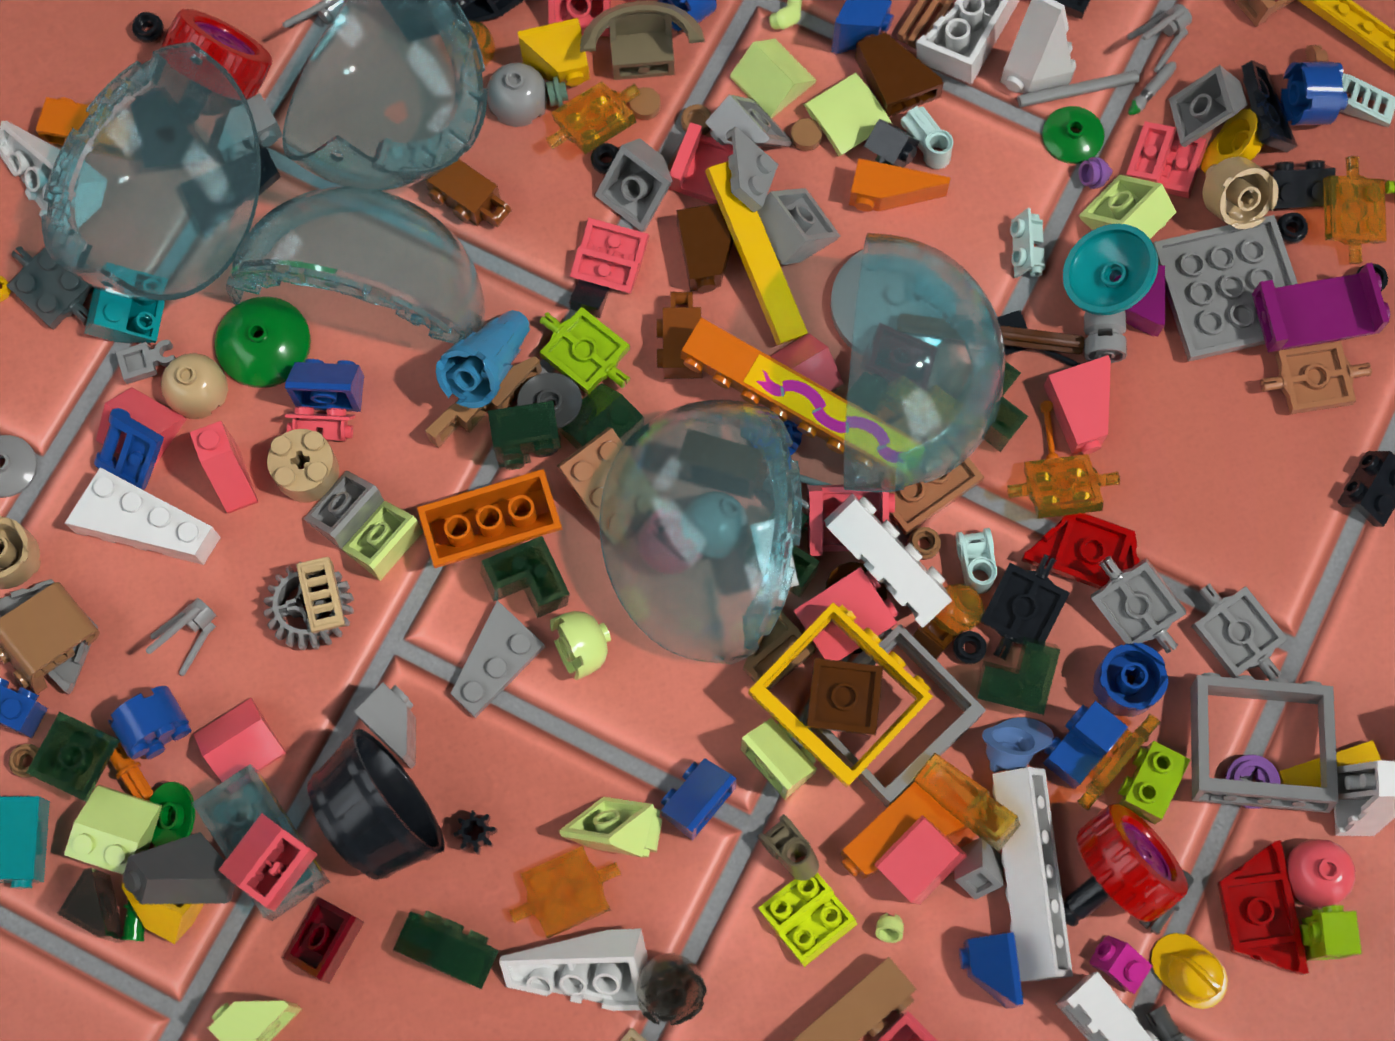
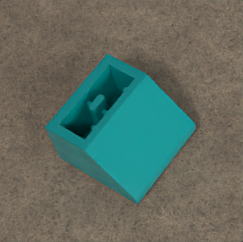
M106 264L96 276L84 334L113 342L156 343L169 282Z

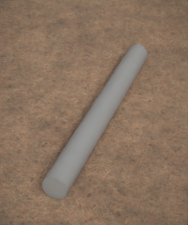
M1137 70L1022 94L1017 96V101L1021 108L1138 83L1139 74Z

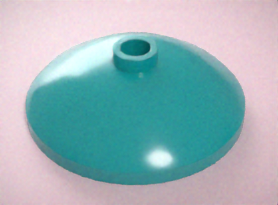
M1109 224L1096 228L1083 236L1074 245L1066 258L1063 268L1065 291L1072 302L1085 312L1095 315H1112L1125 311L1137 304L1148 293L1155 281L1158 271L1156 248L1150 238L1134 226ZM1122 275L1119 280L1113 282L1117 276Z

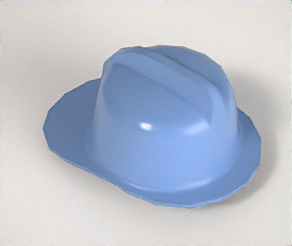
M1015 717L985 729L982 738L987 743L986 756L990 761V770L998 772L1027 767L1035 753L1052 744L1054 738L1052 730L1046 724L1027 717Z

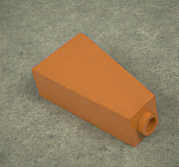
M930 767L841 851L840 855L844 858L841 864L852 876L856 877L859 874L865 879L880 871L874 864L922 815L947 837L969 827L979 816Z

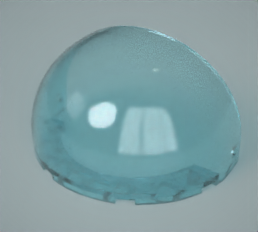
M347 0L324 32L297 83L283 128L282 142L285 155L307 171L337 185L368 191H384L409 187L430 179L458 161L465 152L470 150L480 133L485 118L488 89L483 88L482 72L485 71L482 53L474 31L459 4L455 3L453 5L450 0Z
M187 42L153 51L152 58L143 64L139 61L134 62L118 74L96 96L85 110L89 113V116L80 129L77 131L72 128L53 165L43 200L48 202L47 215L41 216L42 235L46 250L51 258L82 282L115 296L143 301H160L185 298L201 291L219 278L230 266L243 246L255 216L261 182V157L258 134L250 107L241 89L227 70L196 44Z
M329 187L313 190L281 203L265 214L244 238L234 258L226 283L227 293L236 305L239 304L244 291L259 295L261 287L267 289L279 286L281 281L338 292L374 305L395 309V315L415 326L422 324L430 329L428 335L431 338L453 344L467 338L473 331L477 333L484 325L485 303L480 279L472 259L454 233L439 219L413 202L397 195L369 188Z
M867 233L860 269L850 361L844 445V490L893 492L904 490V487L922 481L925 484L949 473L964 462L982 443L990 426L995 422L1002 401L1005 381V347L998 317L989 298L980 284L961 264L943 251L912 238L892 234Z
M716 399L688 403L664 412L639 428L626 441L615 457L606 478L600 505V540L606 570L613 589L630 618L651 640L662 648L687 659L722 664H734L746 659L759 648L758 640L760 637L770 634L787 599L795 571L794 567H789L793 545L799 546L801 536V479L798 461L791 459L788 448L793 444L788 430L778 415L766 407L743 401Z

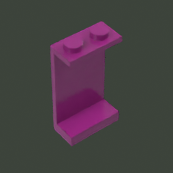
M1366 263L1358 274L1275 288L1273 280L1259 282L1252 293L1267 351L1274 352L1380 333L1390 322V308L1383 301L1381 278L1378 273H1375L1373 263Z

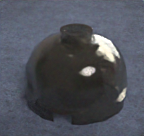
M675 953L661 954L650 959L641 969L636 982V999L643 1016L652 1023L659 1025V1021H670L671 1025H679L691 1020L701 1011L704 1005L703 999L705 994L707 995V987L697 965L687 957Z

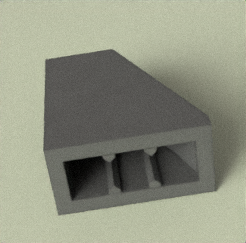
M201 832L129 856L122 880L127 891L132 893L140 904L228 903L232 899L236 886L219 871V868L225 861Z

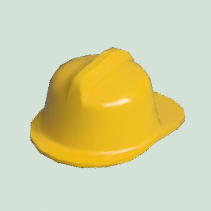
M1242 109L1236 115L1229 118L1219 134L1209 144L1201 161V169L1205 173L1210 166L1218 164L1227 158L1244 157L1252 160L1260 152L1263 144L1258 139V120L1256 114L1251 109Z
M1173 933L1165 935L1157 941L1152 950L1151 963L1154 973L1161 982L1183 1002L1194 1008L1206 1009L1214 1007L1222 1001L1227 992L1228 978L1225 968L1212 953L1197 940L1186 934Z

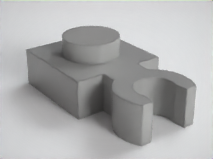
M170 340L158 342L154 349H150L148 343L144 342L115 351L125 383L129 384L158 375L155 366L162 365L167 367L172 360L176 359L174 355L163 357V353L166 350L173 349V344Z

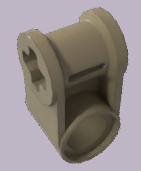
M783 814L780 817V822L767 833H760L757 836L766 850L795 879L801 881L809 880L818 872L819 861L812 847L786 815ZM806 856L802 861L795 862L799 857Z

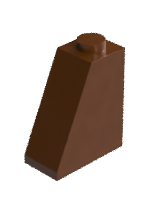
M886 32L879 35H868L857 43L855 59L871 92L881 104L888 117L941 98L944 85L942 78Z
M718 203L677 210V226L690 291H698L700 293L711 292L716 287H721L733 244L731 233Z

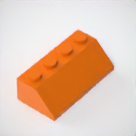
M544 469L417 507L435 569L562 530Z

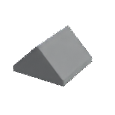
M346 470L303 519L342 550L345 544L384 502V499L374 484Z

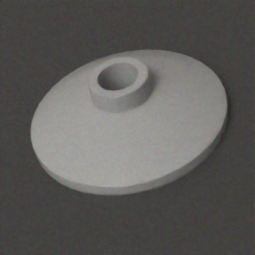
M12 435L0 436V459L5 458V464L0 467V498L11 497L24 491L33 481L37 471V457L32 447L25 440Z

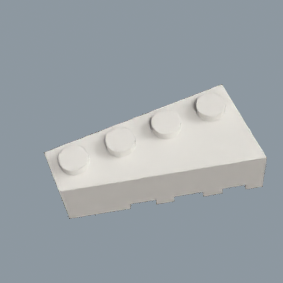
M852 493L824 520L826 527L858 560L862 559L865 562L864 566L878 582H884L887 585L886 588L902 607L907 605L911 609L916 622L923 628L952 601L942 585L946 579L933 566L927 569L920 562L923 556L911 543L904 546L896 538L900 535V532L887 519L882 523L874 515L877 509L865 496L859 500Z

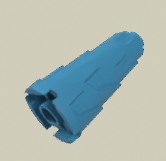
M508 311L500 317L489 321L477 333L473 331L467 338L458 341L441 356V359L436 364V377L440 388L448 398L454 394L459 398L456 404L467 408H480L493 400L501 388L499 385L513 367L511 363L520 353V347L530 331L529 321L526 316L519 311Z

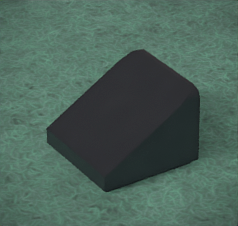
M579 280L569 300L570 309L578 311L583 307L593 316L601 317L610 288Z

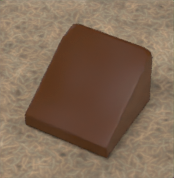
M937 614L923 628L920 626L913 637L937 660L960 632Z

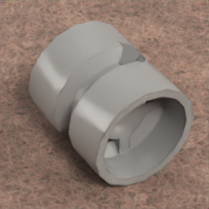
M1125 311L1112 315H1095L1085 312L1084 332L1088 335L1084 340L1085 359L1092 361L1109 355L1111 363L1124 360L1127 356V339L1122 335L1126 332Z

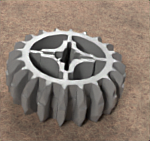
M287 566L286 572L288 576L286 578L279 574L275 576L279 585H268V591L274 596L264 598V603L270 606V608L266 609L263 613L266 618L271 619L267 626L270 630H277L275 636L278 640L286 638V644L289 647H293L298 641V647L301 650H306L310 642L313 649L318 650L320 647L319 640L321 639L327 645L332 644L329 636L333 632L337 637H342L343 633L339 628L316 633L311 632L308 615L303 608L305 602L298 571L294 572L290 566ZM337 571L335 576L343 615H350L354 613V609L346 604L351 603L354 597L351 593H345L350 586L347 581L340 582L342 575ZM321 572V573H317V574H313V575H308V576H309V578H314V577L326 575V573H325V572ZM298 587L297 596L286 601L289 594ZM330 597L313 602L317 606L332 602V599ZM332 610L329 617L335 616L334 610ZM323 613L316 614L317 620L320 619ZM291 615L293 618L302 617L307 624V629H297L288 625L285 617ZM344 617L345 625L348 627L350 621Z

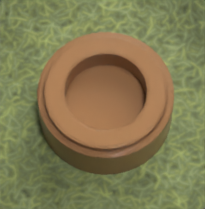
M642 87L632 93L630 97V110L636 118L650 120L659 113L661 107L660 97L655 90Z
M699 104L688 106L681 116L683 131L686 133L691 122L702 126V135H706L711 129L705 123L711 116L709 109Z
M803 118L795 122L791 129L793 145L802 151H811L819 146L822 138L821 126L810 118Z

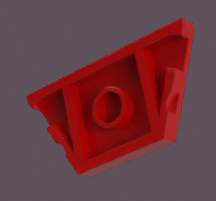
M1072 509L1042 539L1024 553L1021 561L1038 567L1043 555L1046 554L1050 557L1044 566L1045 569L1052 557L1057 561L1051 572L1100 589L1110 580L1109 576L1099 565L1103 559L1106 561V557L1111 556L1121 571L1132 568L1140 562V559L1137 557L1136 552L1138 546L1135 531Z
M1281 840L1272 842L1217 882L1231 952L1299 975L1308 974L1309 970Z

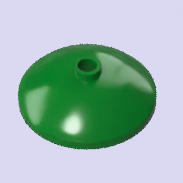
M255 297L237 304L223 317L215 335V352L221 367L233 380L254 388L273 387L286 382L294 363L305 362L311 347L310 330L303 315L292 304L275 297ZM256 331H263V335L261 337H253Z

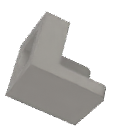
M983 837L960 847L968 856L955 868V881L976 900L1003 886L1001 854Z

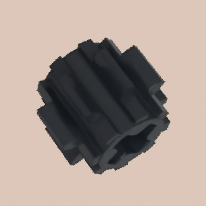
M472 810L470 818L466 821L462 818L457 819L462 827L461 830L453 834L456 838L463 839L460 847L463 851L472 846L475 853L479 855L481 847L485 844L493 847L489 838L490 835L497 833L496 827L487 826L491 818L488 814L479 819L475 811ZM474 825H478L484 832L479 833L478 840L474 841L467 833L473 831Z

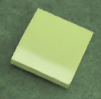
M857 73L852 74L804 104L811 118L821 126L838 156L868 139L879 118L892 123L881 104Z

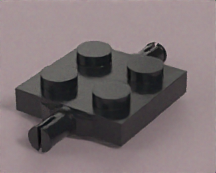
M1046 554L1043 555L1036 571L1024 570L1010 563L980 620V623L994 629L1002 637L993 655L999 657L1005 646L1000 657L1002 660L1006 661L1014 643L1025 645L1040 652L1070 592L1056 586L1047 578L1057 560L1051 557L1045 569L1044 566L1050 557Z

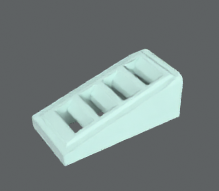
M1343 73V91L1351 93V97H1348L1346 109L1339 112L1389 127L1395 110V96L1354 76ZM1358 96L1363 97L1361 103L1356 101ZM1369 99L1374 101L1372 109L1367 107ZM1381 103L1386 104L1384 114L1378 112Z

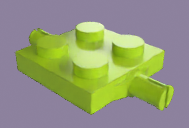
M581 307L570 319L563 323H560L549 312L544 314L545 317L542 316L540 323L553 332L550 341L540 351V357L561 374L572 379L587 395L601 381L608 377L621 388L625 387V383L628 384L630 377L619 370L617 366L619 361L630 350V345L587 310Z

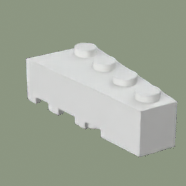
M957 0L955 6L944 17L941 16L934 23V28L926 36L923 34L916 42L917 58L928 67L972 84L1020 0Z
M101 467L65 521V524L76 534L89 535L112 543L117 542L130 545L136 549L150 550L162 553L165 556L202 565L205 564L221 538L212 526Z

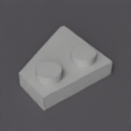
M735 126L727 131L726 139L733 144V154L728 157L729 169L732 174L730 179L731 193L750 210L756 212L764 205L778 164Z

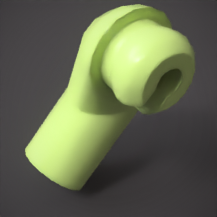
M787 0L786 7L770 15V26L773 29H787L798 23L801 18L802 0Z

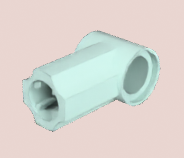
M916 106L909 110L901 119L902 127L908 134L920 140L917 146L922 151L923 160L928 167L933 169L945 168L949 164L952 155L953 138L951 134L940 129L923 106ZM933 148H941L943 151H936Z

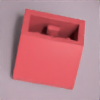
M261 813L219 868V871L263 906L275 912L317 856V853Z

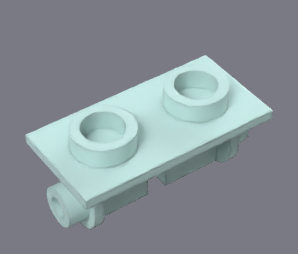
M1027 208L1011 220L1010 234L1013 242L1011 260L1014 265V278L1020 277L1027 271L1030 272V276L1039 277L1043 274L1042 271L1045 270L1044 248L1034 247V244L1041 245L1044 243L1043 220L1039 218L1038 214H1031V208Z

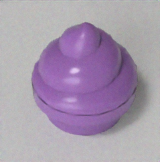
M1091 157L1080 165L1079 178L1081 183L1089 188H1101L1109 180L1113 171L1108 163L1100 157Z

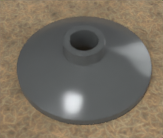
M542 373L532 377L521 387L517 398L518 409L523 419L530 425L545 430L558 429L571 423L579 414L582 406L581 391L577 384L565 375ZM550 404L555 405L553 408H545Z

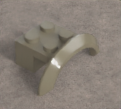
M635 1L619 4L596 16L583 33L580 52L596 51L599 37L609 27L614 80L675 75L672 22L677 24L686 33L689 43L705 42V39L697 21L681 8L659 1Z

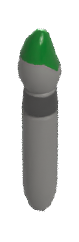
M1175 62L1167 63L1142 90L1139 96L1133 99L1128 110L1129 115H1136L1145 108L1146 103L1175 72L1177 65Z

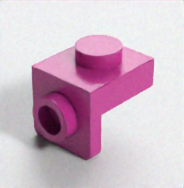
M1109 935L1097 946L1094 955L1089 961L1094 968L1104 971L1124 990L1132 994L1136 993L1153 967L1127 942Z

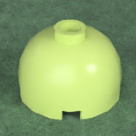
M581 611L564 613L550 620L551 632L558 630L559 639L554 641L557 651L569 674L576 671L575 680L590 675L603 665L608 654L607 642L611 641L610 633L604 623L598 624L593 616Z

